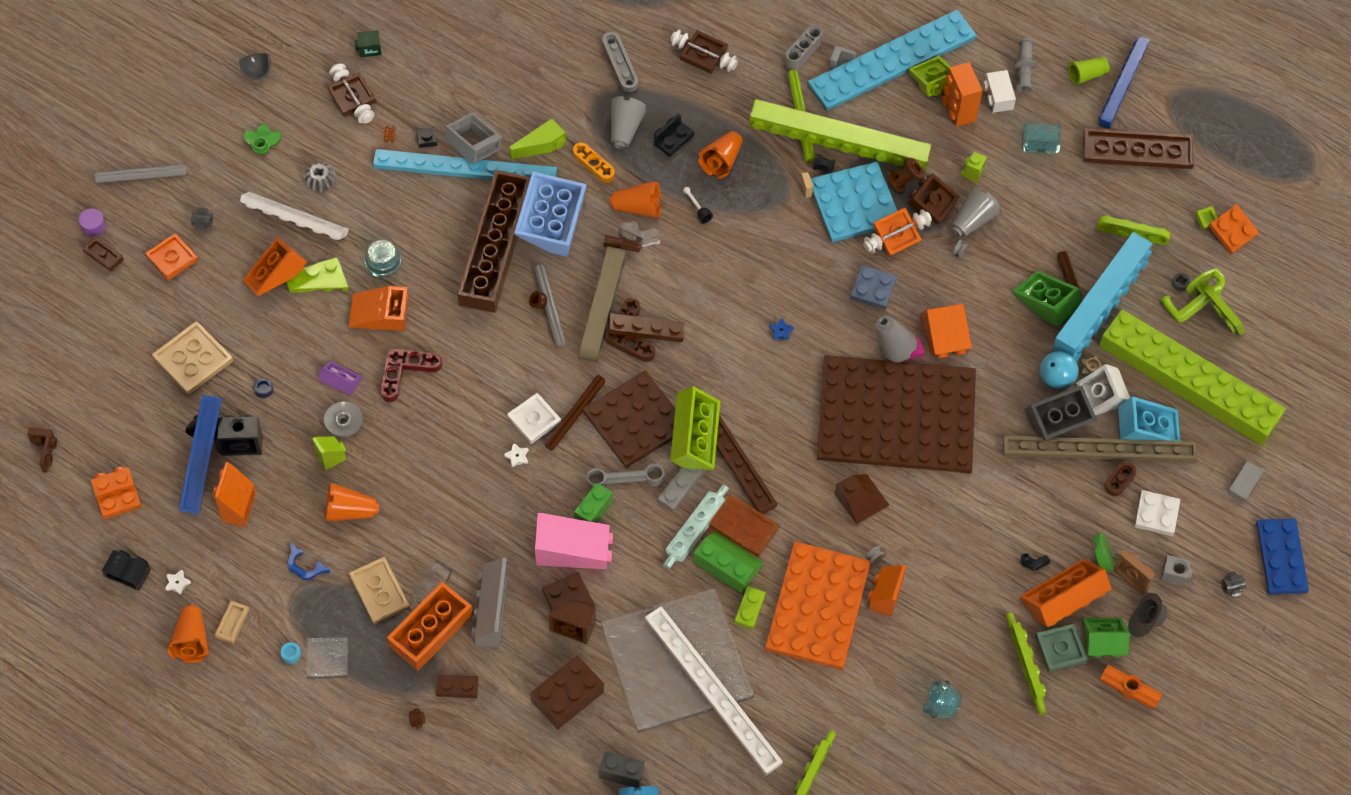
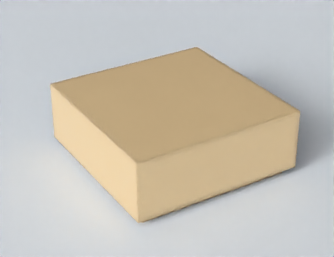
M808 172L801 173L800 184L805 198L812 197L813 184Z

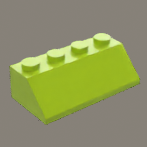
M695 386L677 392L670 461L683 468L714 470L721 401Z

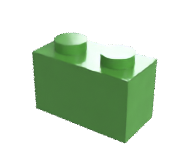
M596 483L574 511V519L598 523L613 503V492Z

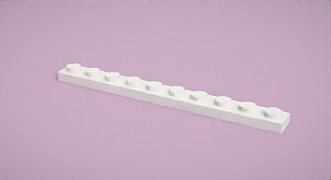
M662 606L645 616V621L763 773L767 776L783 764L781 758Z

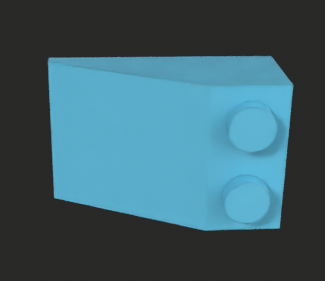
M1133 396L1118 405L1120 439L1181 441L1178 409Z

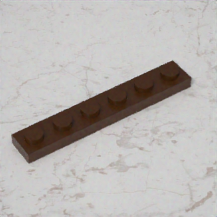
M719 414L716 448L758 513L762 515L777 507V502Z

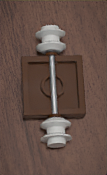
M681 30L673 32L670 38L672 46L677 44L680 50L684 48L680 54V60L710 74L718 63L721 69L727 67V72L736 68L738 63L736 56L734 55L731 58L729 57V52L725 53L728 49V44L698 30L690 40H688V33L681 35Z
M344 64L333 65L329 74L336 83L327 87L344 117L354 113L355 117H358L359 123H369L374 117V112L370 110V105L376 103V98L360 72L348 77L350 73L346 70Z

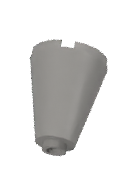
M623 96L612 98L611 143L617 149H624L629 146L646 113V105L637 99L623 100Z
M979 186L972 188L952 223V231L959 237L961 235L967 236L1002 211L999 209L1001 206L989 192L986 194L981 192L983 188Z
M884 315L877 320L876 329L882 355L893 362H903L911 357L910 354L917 349L918 341L915 334L889 315Z

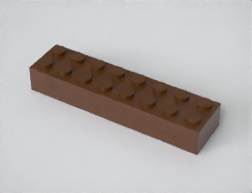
M495 170L458 291L459 306L496 313L518 238L514 233L531 177Z

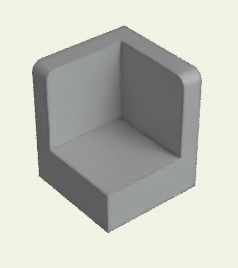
M835 46L830 59L829 69L832 70L855 59L856 52Z

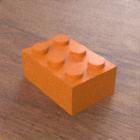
M970 62L949 67L948 75H946L942 103L944 106H947L949 118L956 127L976 121L983 92Z

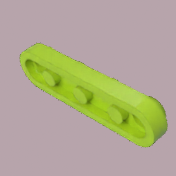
M1109 215L1099 217L1096 225L1097 229L1101 232L1127 238L1134 232L1157 245L1168 244L1171 236L1170 232L1165 228L1134 223L1126 219L1121 220Z

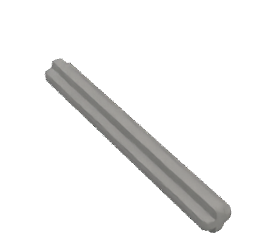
M186 164L103 171L96 172L94 176L96 183L186 175L187 167Z
M537 265L534 271L540 292L545 293L547 296L545 310L555 345L561 347L566 343L546 271L543 265Z

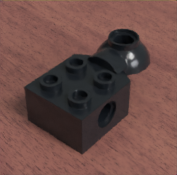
M198 415L193 417V420L185 429L186 434L194 437ZM225 416L218 418L214 442L220 455H262L263 433L258 416Z

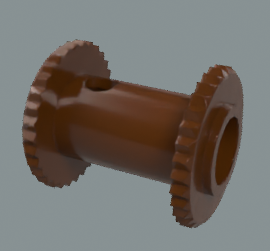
M911 157L907 158L906 167L899 172L889 171L887 173L889 184L898 193L905 192V184L912 179L922 180L924 178L923 168L918 161Z

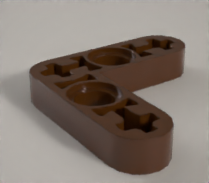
M635 298L626 299L617 314L637 317L640 312L639 301ZM632 305H634L635 308H632V309L630 310L629 314H627V313H628V307H631ZM608 328L606 329L605 341L610 346L644 362H650L654 359L655 348L651 343L635 336L616 334L617 337L611 339L610 335L613 336L614 334L608 333ZM633 341L635 346L628 348L625 346V343ZM643 351H650V353H647L646 355L643 354Z

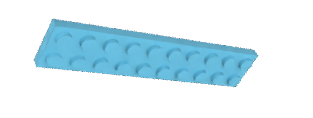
M955 10L809 80L808 87L823 108L828 111L909 72V68L934 57L942 56L975 40L977 35L960 12Z

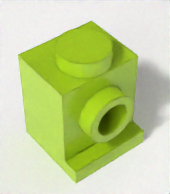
M974 151L971 157H967L961 176L978 182L985 169L987 157Z

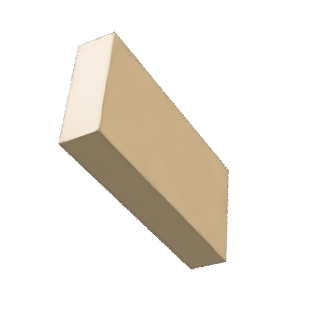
M230 601L216 630L215 638L234 644L250 608Z

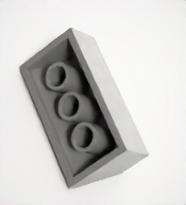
M507 558L484 564L483 571H479L478 583H481V590L477 589L476 601L479 602V607L474 610V620H477L476 627H472V639H475L476 646L500 648L508 582Z

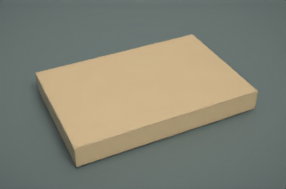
M385 556L348 573L374 625L410 608Z

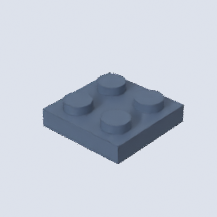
M861 265L850 299L886 310L897 276Z

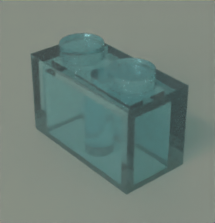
M1024 123L1022 151L1059 152L1061 125Z

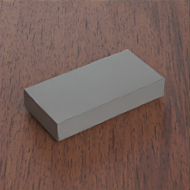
M1247 461L1228 490V493L1245 502L1264 470Z

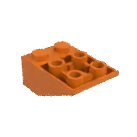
M386 286L353 293L348 327L405 331L409 305L408 287Z
M226 462L224 469L221 468L219 472V484L215 486L213 491V497L219 510L218 514L221 516L223 523L246 527L256 495L254 483L233 465Z

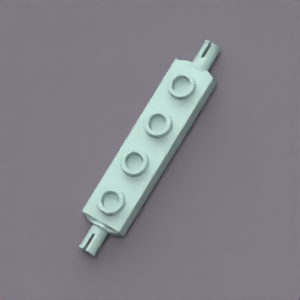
M722 485L717 493L709 491L670 542L665 549L669 556L663 563L665 568L670 569L675 561H684L726 504L723 496L729 490L726 485Z

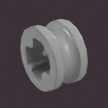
M959 240L952 254H957L958 258L961 259L967 251L969 244H963V241Z
M880 546L871 549L865 557L870 559L871 565H874L885 557V553L881 552Z

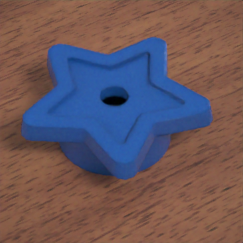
M781 319L778 324H770L769 326L774 331L772 338L789 340V332L794 329L793 326L786 325L784 319Z

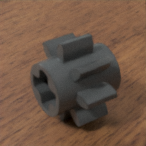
M199 207L197 212L193 211L191 225H195L196 230L205 231L207 227L212 226L213 214L208 213L207 208Z
M1236 571L1226 573L1225 579L1221 581L1223 591L1226 594H1231L1232 597L1240 596L1243 589H1246L1243 575L1236 574Z

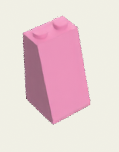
M538 513L535 542L536 566L607 569L608 562L612 561V551L608 550L609 544H613V533L610 532V525Z

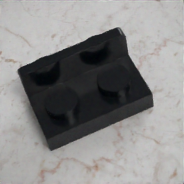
M677 114L674 118L671 117L665 126L656 130L654 133V146L670 158L694 136V131L681 122V115Z

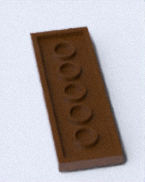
M1084 128V162L1193 169L1194 167L1193 135Z

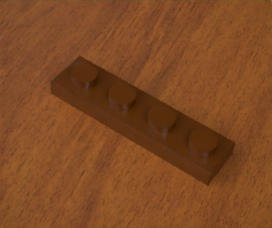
M610 313L608 333L683 342L684 322Z

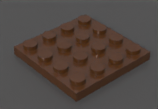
M646 370L583 408L585 416L625 468L654 452L673 438L676 408Z

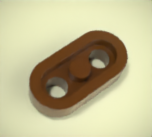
M1129 462L1120 463L1106 480V492L1112 496L1121 495L1136 475L1135 466Z

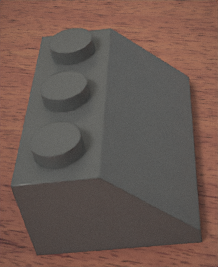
M1082 385L1030 404L1025 409L1032 428L1044 441L1097 421Z

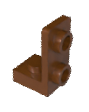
M29 427L27 435L30 442L38 446L44 445L39 465L42 472H47L48 467L53 462L52 451L56 449L57 438L52 430Z

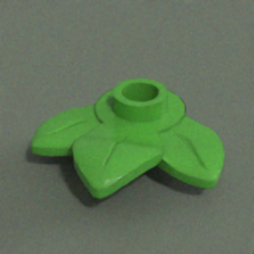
M263 123L255 132L246 130L244 139L246 143L251 145L254 153L265 154L269 151L270 147L279 143L281 131L271 133L268 126Z

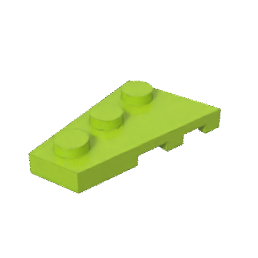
M337 257L306 266L296 277L286 281L290 293L313 292L314 290H325V292L335 289L349 291Z

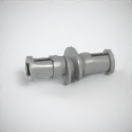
M1022 38L1018 41L1020 53L1018 60L1014 64V71L1018 73L1016 90L1021 93H1028L1032 91L1031 69L1035 68L1037 63L1032 60L1034 40Z

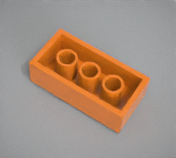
M441 582L387 637L388 647L415 670L419 671L473 616L472 606L444 582Z

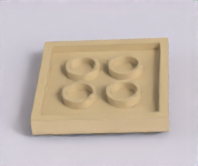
M197 321L152 354V358L188 395L233 362V357Z

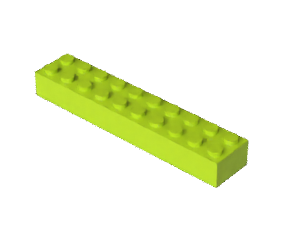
M1123 309L1105 331L1100 341L1099 347L1261 446L1269 438L1287 409Z

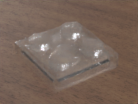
M348 637L307 638V679L348 678Z

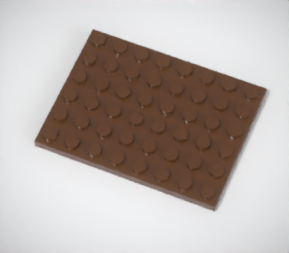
M824 355L817 460L972 473L976 368Z

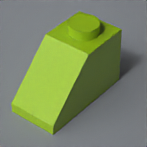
M335 436L312 438L316 457L325 471L346 460L345 452L347 450L342 441L338 442Z

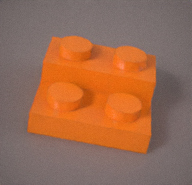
M120 466L115 468L112 473H98L94 476V479H91L103 519L142 507L129 467Z

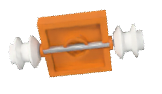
M903 208L872 223L877 235L873 233L871 239L865 237L863 246L867 252L874 254L875 249L882 250L883 245L888 257L922 241L916 228L923 230V225L929 227L932 218L927 211L920 210V215L914 213L913 219H911L906 208Z

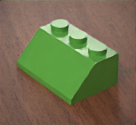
M716 531L701 542L693 556V563L741 594L764 565V562Z

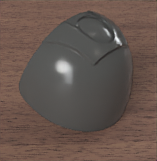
M257 53L241 58L239 60L241 71L247 78L252 80L265 78L271 68L269 53Z

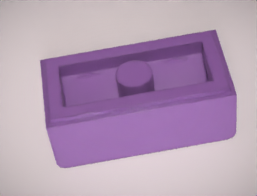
M329 361L320 369L318 379L337 390L352 395L363 379V376Z

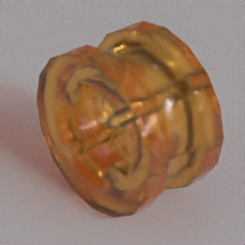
M386 126L384 142L390 140L391 143H394L396 127L389 128V126Z

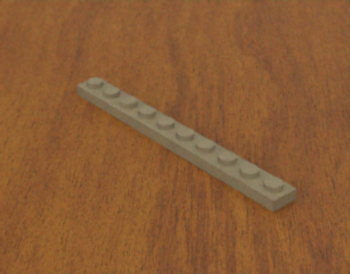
M1003 437V455L1008 457L1197 462L1198 459L1197 443L1194 441L1053 437L1044 441L1042 437Z

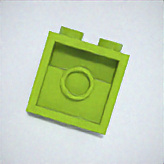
M937 56L909 68V75L918 82L919 89L927 97L938 96L944 90L946 75H948L949 67L952 66L943 58Z

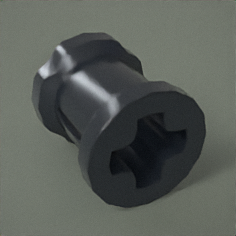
M818 154L813 170L819 169L830 174L834 169L836 161L835 159L823 158Z

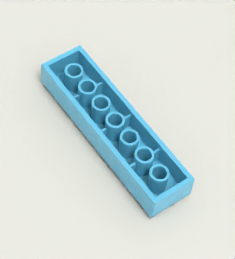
M1134 232L1130 235L1059 332L1051 352L1063 351L1071 354L1076 362H1078L1083 348L1086 350L1089 347L1092 336H1096L1099 333L1102 322L1106 323L1111 315L1110 311L1112 309L1115 310L1119 305L1120 297H1125L1130 289L1129 285L1131 282L1134 284L1139 277V271L1146 268L1149 262L1148 259L1152 254L1150 250L1152 242Z

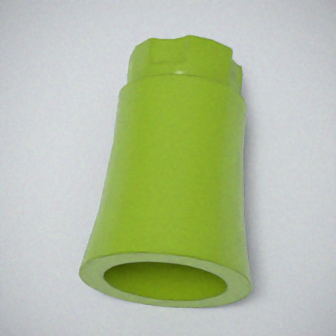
M1106 57L1072 61L1068 65L1069 78L1075 86L1101 77L1110 71Z

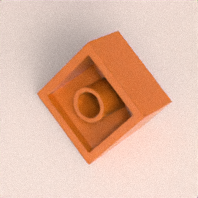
M906 565L885 566L881 568L880 574H875L873 584L876 586L874 591L870 590L867 599L870 602L869 610L892 617L903 583Z

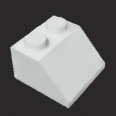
M1107 364L1076 383L1077 387L1083 386L1095 415L1115 411L1118 409L1119 404L1130 398L1119 369Z

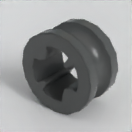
M1177 273L1172 281L1174 289L1178 291L1186 290L1190 283L1189 276L1185 273ZM1179 279H1181L1182 282H1184L1183 285H1180V282H1178Z

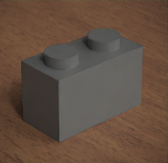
M605 751L599 769V779L640 788L645 770V761Z

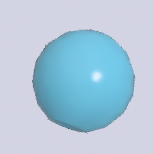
M1054 351L1047 354L1039 366L1042 382L1047 387L1055 390H1064L1071 387L1076 382L1079 373L1075 358L1063 351Z

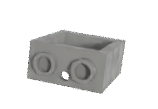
M472 112L453 123H449L445 128L444 140L472 164H475L500 150L502 136ZM471 130L483 141L472 146L460 135Z

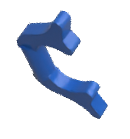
M293 543L290 544L291 554L287 561L289 571L302 578V580H311L321 573H330V568L322 566L320 561L317 562L315 569L309 572L295 565V559L302 555L303 552L302 549H297Z

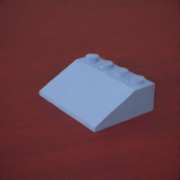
M532 172L514 235L549 253L568 257L584 202L587 184Z

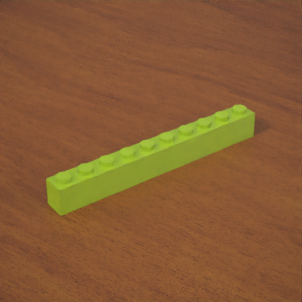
M755 99L748 125L757 130L780 134L791 139L803 140L808 143L822 145L826 148L841 150L845 153L849 152L861 157L876 159L880 162H888L896 166L906 167V160L911 157L918 161L923 171H925L931 149V144L758 99Z

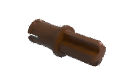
M605 236L604 240L612 241V243L604 242V247L610 246L634 252H640L641 250L640 241L625 239L623 236L622 238Z

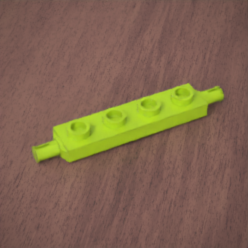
M1014 613L1006 614L1008 627L1033 703L1036 705L1038 715L1046 714L1047 711L1043 703L1046 689L1044 684L1040 683L1039 668L1037 665H1034L1032 659L1034 657L1031 646L1028 647L1026 641L1027 632L1025 628L1022 629L1020 622L1016 623Z
M829 730L825 740L823 739L820 745L816 744L812 752L814 759L812 763L807 762L803 771L806 775L803 781L799 779L796 785V795L808 794L829 748L832 747V742L836 736L834 731Z

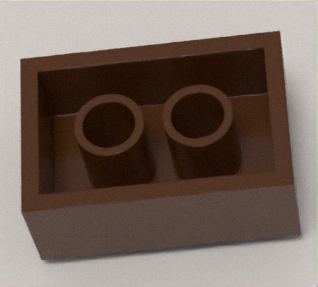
M576 655L531 692V701L558 730L604 693V683Z

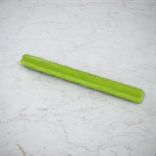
M790 70L788 72V79L794 108L806 112L798 71ZM801 140L805 161L813 162L815 160L813 144Z

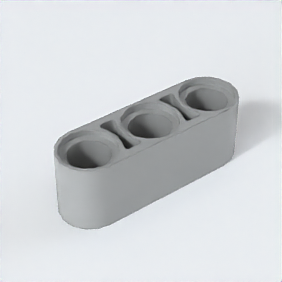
M812 25L808 27L787 50L785 57V67L787 70H798L820 47L823 34L820 26Z

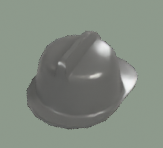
M1149 593L1141 599L1129 620L1128 629L1132 636L1143 637L1153 627L1160 626L1165 621L1167 615L1166 605L1162 604L1161 597L1158 594Z

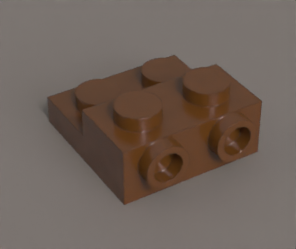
M932 173L928 177L924 176L918 182L920 187L918 189L914 188L908 195L910 200L907 203L919 214L920 210L927 211L932 220L938 225L960 196Z

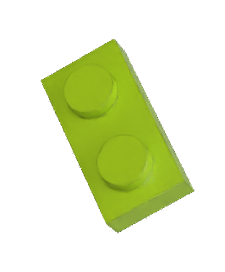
M747 586L734 624L753 630L766 592Z

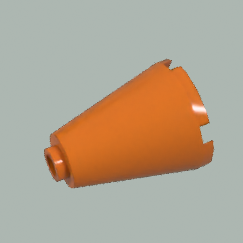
M730 131L701 149L698 154V163L705 173L710 176L713 174L718 179L725 178L730 173L743 143L740 134Z
M652 181L615 191L613 196H610V206L616 211L659 218L661 214V204H659L661 190L659 183Z
M336 483L329 484L324 521L373 518L374 514L378 515L379 503H376V498Z
M195 605L184 607L180 613L167 648L168 655L172 659L176 660L177 657L182 659L184 663H196L204 660V656L209 654L202 610Z

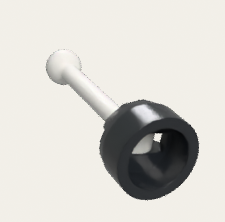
M685 187L683 192L690 197L697 207L699 221L702 224L708 223L713 218L712 212L708 208H701L690 193V188Z

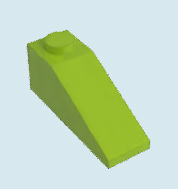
M550 119L509 147L510 158L518 159L550 153L560 149L566 143V132L553 119Z

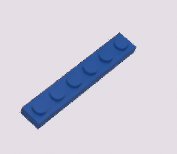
M202 395L179 511L199 514L222 398Z

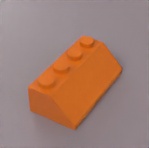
M1082 559L1022 594L1020 599L1037 622L1049 627L1055 625L1062 618L1072 615L1079 608L1089 605L1096 598L1104 596L1112 588L1104 568L1086 559Z

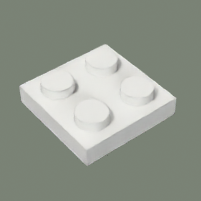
M538 393L507 414V418L530 444L558 426L561 422V418Z
M1142 490L1134 527L1173 536L1180 499Z

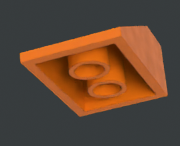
M277 237L242 281L257 296H260L296 277L303 270L307 261L294 248Z

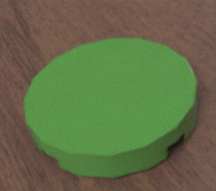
M1103 533L1095 534L1093 536V543H1097V548H1094L1097 562L1106 572L1112 571L1114 569V561L1109 542Z

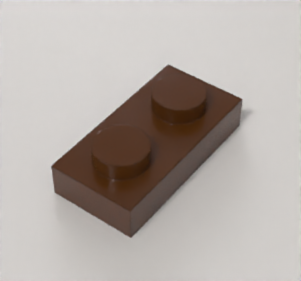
M97 236L83 247V251L110 272L124 260L121 254Z
M438 675L436 696L477 698L479 678L478 676Z

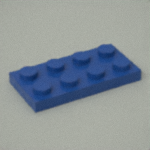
M1296 518L1257 520L1256 527L1268 595L1308 593L1309 587Z

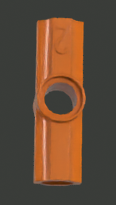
M1107 665L1099 680L1119 691L1124 698L1134 699L1153 710L1162 696V693L1142 683L1137 676L1127 675L1110 665ZM1127 685L1134 686L1135 690L1129 689Z

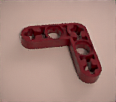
M400 349L389 351L386 357L381 386L383 400L393 402L398 398L403 370L439 371L442 367L440 355ZM395 356H398L399 359H397V361L394 362L393 359L395 358ZM413 357L420 359L417 364H411L409 360ZM436 360V363L431 365L432 361ZM391 372L398 374L395 379H389L387 376ZM389 385H392L393 392H391V395H387Z

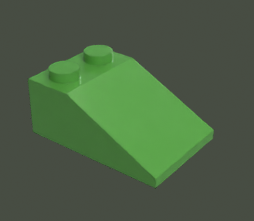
M1038 270L1013 291V294L1039 317L1055 326H1060L1067 320L1082 302L1078 287Z

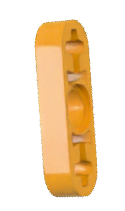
M585 143L574 145L573 157L603 183H610L614 180L615 170L607 161ZM591 160H597L599 164L596 166H591L589 162Z

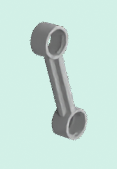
M651 464L645 470L605 473L602 469L594 468L587 473V486L590 489L595 485L589 480L594 475H599L603 478V481L599 483L603 487L606 484L645 481L650 486H659L664 481V469L659 464ZM658 471L662 476L659 479H651L648 477V473Z

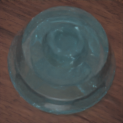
M387 240L373 242L364 257L365 266L370 273L377 277L396 273L402 260L400 251Z
M948 680L935 681L928 691V694H930L929 703H924V712L929 714L931 718L951 719L960 708L961 692Z

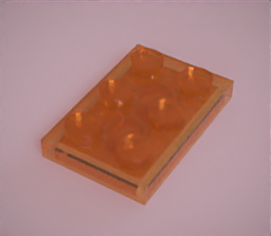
M730 494L709 523V527L759 557L780 528V524Z

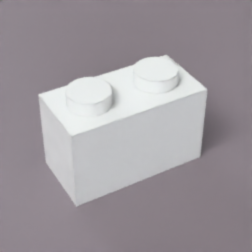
M1008 71L986 73L985 81H983L982 85L983 90L987 92V104L991 106L992 112L1014 110L1016 98Z

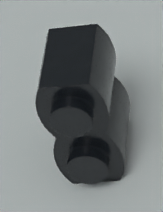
M113 550L102 569L105 577L135 590L141 589L151 571L145 559L137 557V559L132 558L129 553L123 550Z

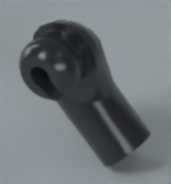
M1024 553L1021 555L1020 563L1023 567L1036 571L1050 564V559L1047 555L1033 559L1031 555Z

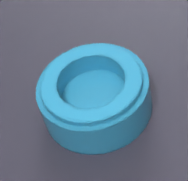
M294 642L284 644L280 650L281 658L289 664L297 662L301 657L299 645Z

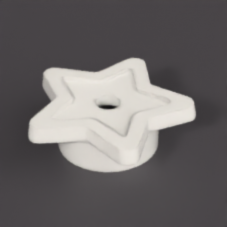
M513 444L512 450L505 453L504 456L510 459L512 467L523 463L527 464L526 454L529 449L519 448L516 444Z
M180 570L176 575L167 574L166 577L169 583L165 589L166 591L173 590L181 595L186 586L191 584V581L184 578V571Z

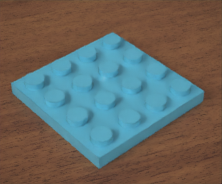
M878 162L811 178L813 197L831 243L875 232L872 223L897 212Z

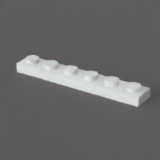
M252 192L241 195L240 202L246 204L248 208H258L265 214L279 216V219L283 221H293L299 227H309L315 233L329 235L331 239L340 240L348 234V228Z

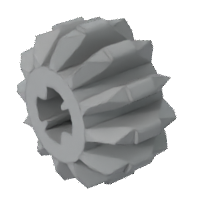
M317 161L316 165L310 163V168L305 169L304 181H306L308 188H312L314 192L319 189L322 193L324 188L329 190L330 185H334L336 176L331 165L327 166L326 162L320 164Z

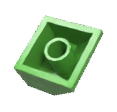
M1122 617L1082 618L1084 647L1088 656L1099 658L1102 655H1110L1112 657L1128 655L1130 632Z

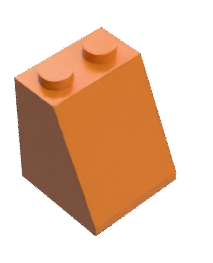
M964 304L929 309L920 313L931 356L937 355L938 359L949 357L948 353L953 352L956 355L967 354V350L972 348Z

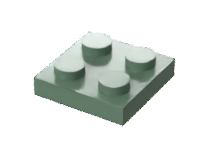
M1075 624L1036 633L1035 637L1048 672L1087 663L1088 659Z

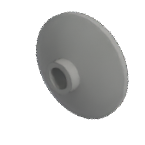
M350 402L335 403L328 408L324 415L326 429L332 435L338 437H347L355 434L363 422L361 410Z

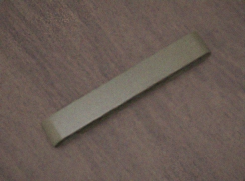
M610 246L607 248L582 339L579 358L596 362L599 360L605 339V331L608 327L609 315L613 309L626 260L627 250Z

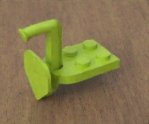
M1218 268L1201 274L1186 287L1189 296H1194L1198 292H1200V295L1180 311L1171 302L1170 296H1164L1160 299V302L1163 303L1167 311L1179 323L1185 322L1209 302H1212L1217 315L1221 319L1225 318L1226 325L1233 333L1237 332L1241 335L1246 331L1239 318L1219 296L1225 285V277ZM1215 278L1217 283L1211 287L1209 283Z

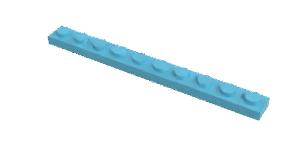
M376 149L373 167L376 169L492 180L495 170L531 177L532 172L557 176V167L481 160L472 164L466 158L380 149Z

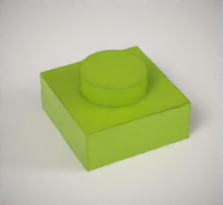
M1213 206L1194 213L1201 230L1209 228L1208 225L1218 218Z

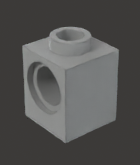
M1168 555L1164 562L1161 581L1184 586L1186 581L1190 580L1192 576L1191 561ZM1174 569L1180 570L1181 573H1176Z

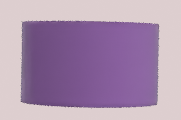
M87 209L79 216V223L84 234L97 236L105 230L106 223L103 214L99 210Z

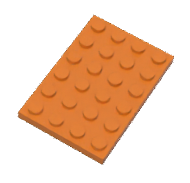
M794 541L765 650L843 670L870 568V560Z

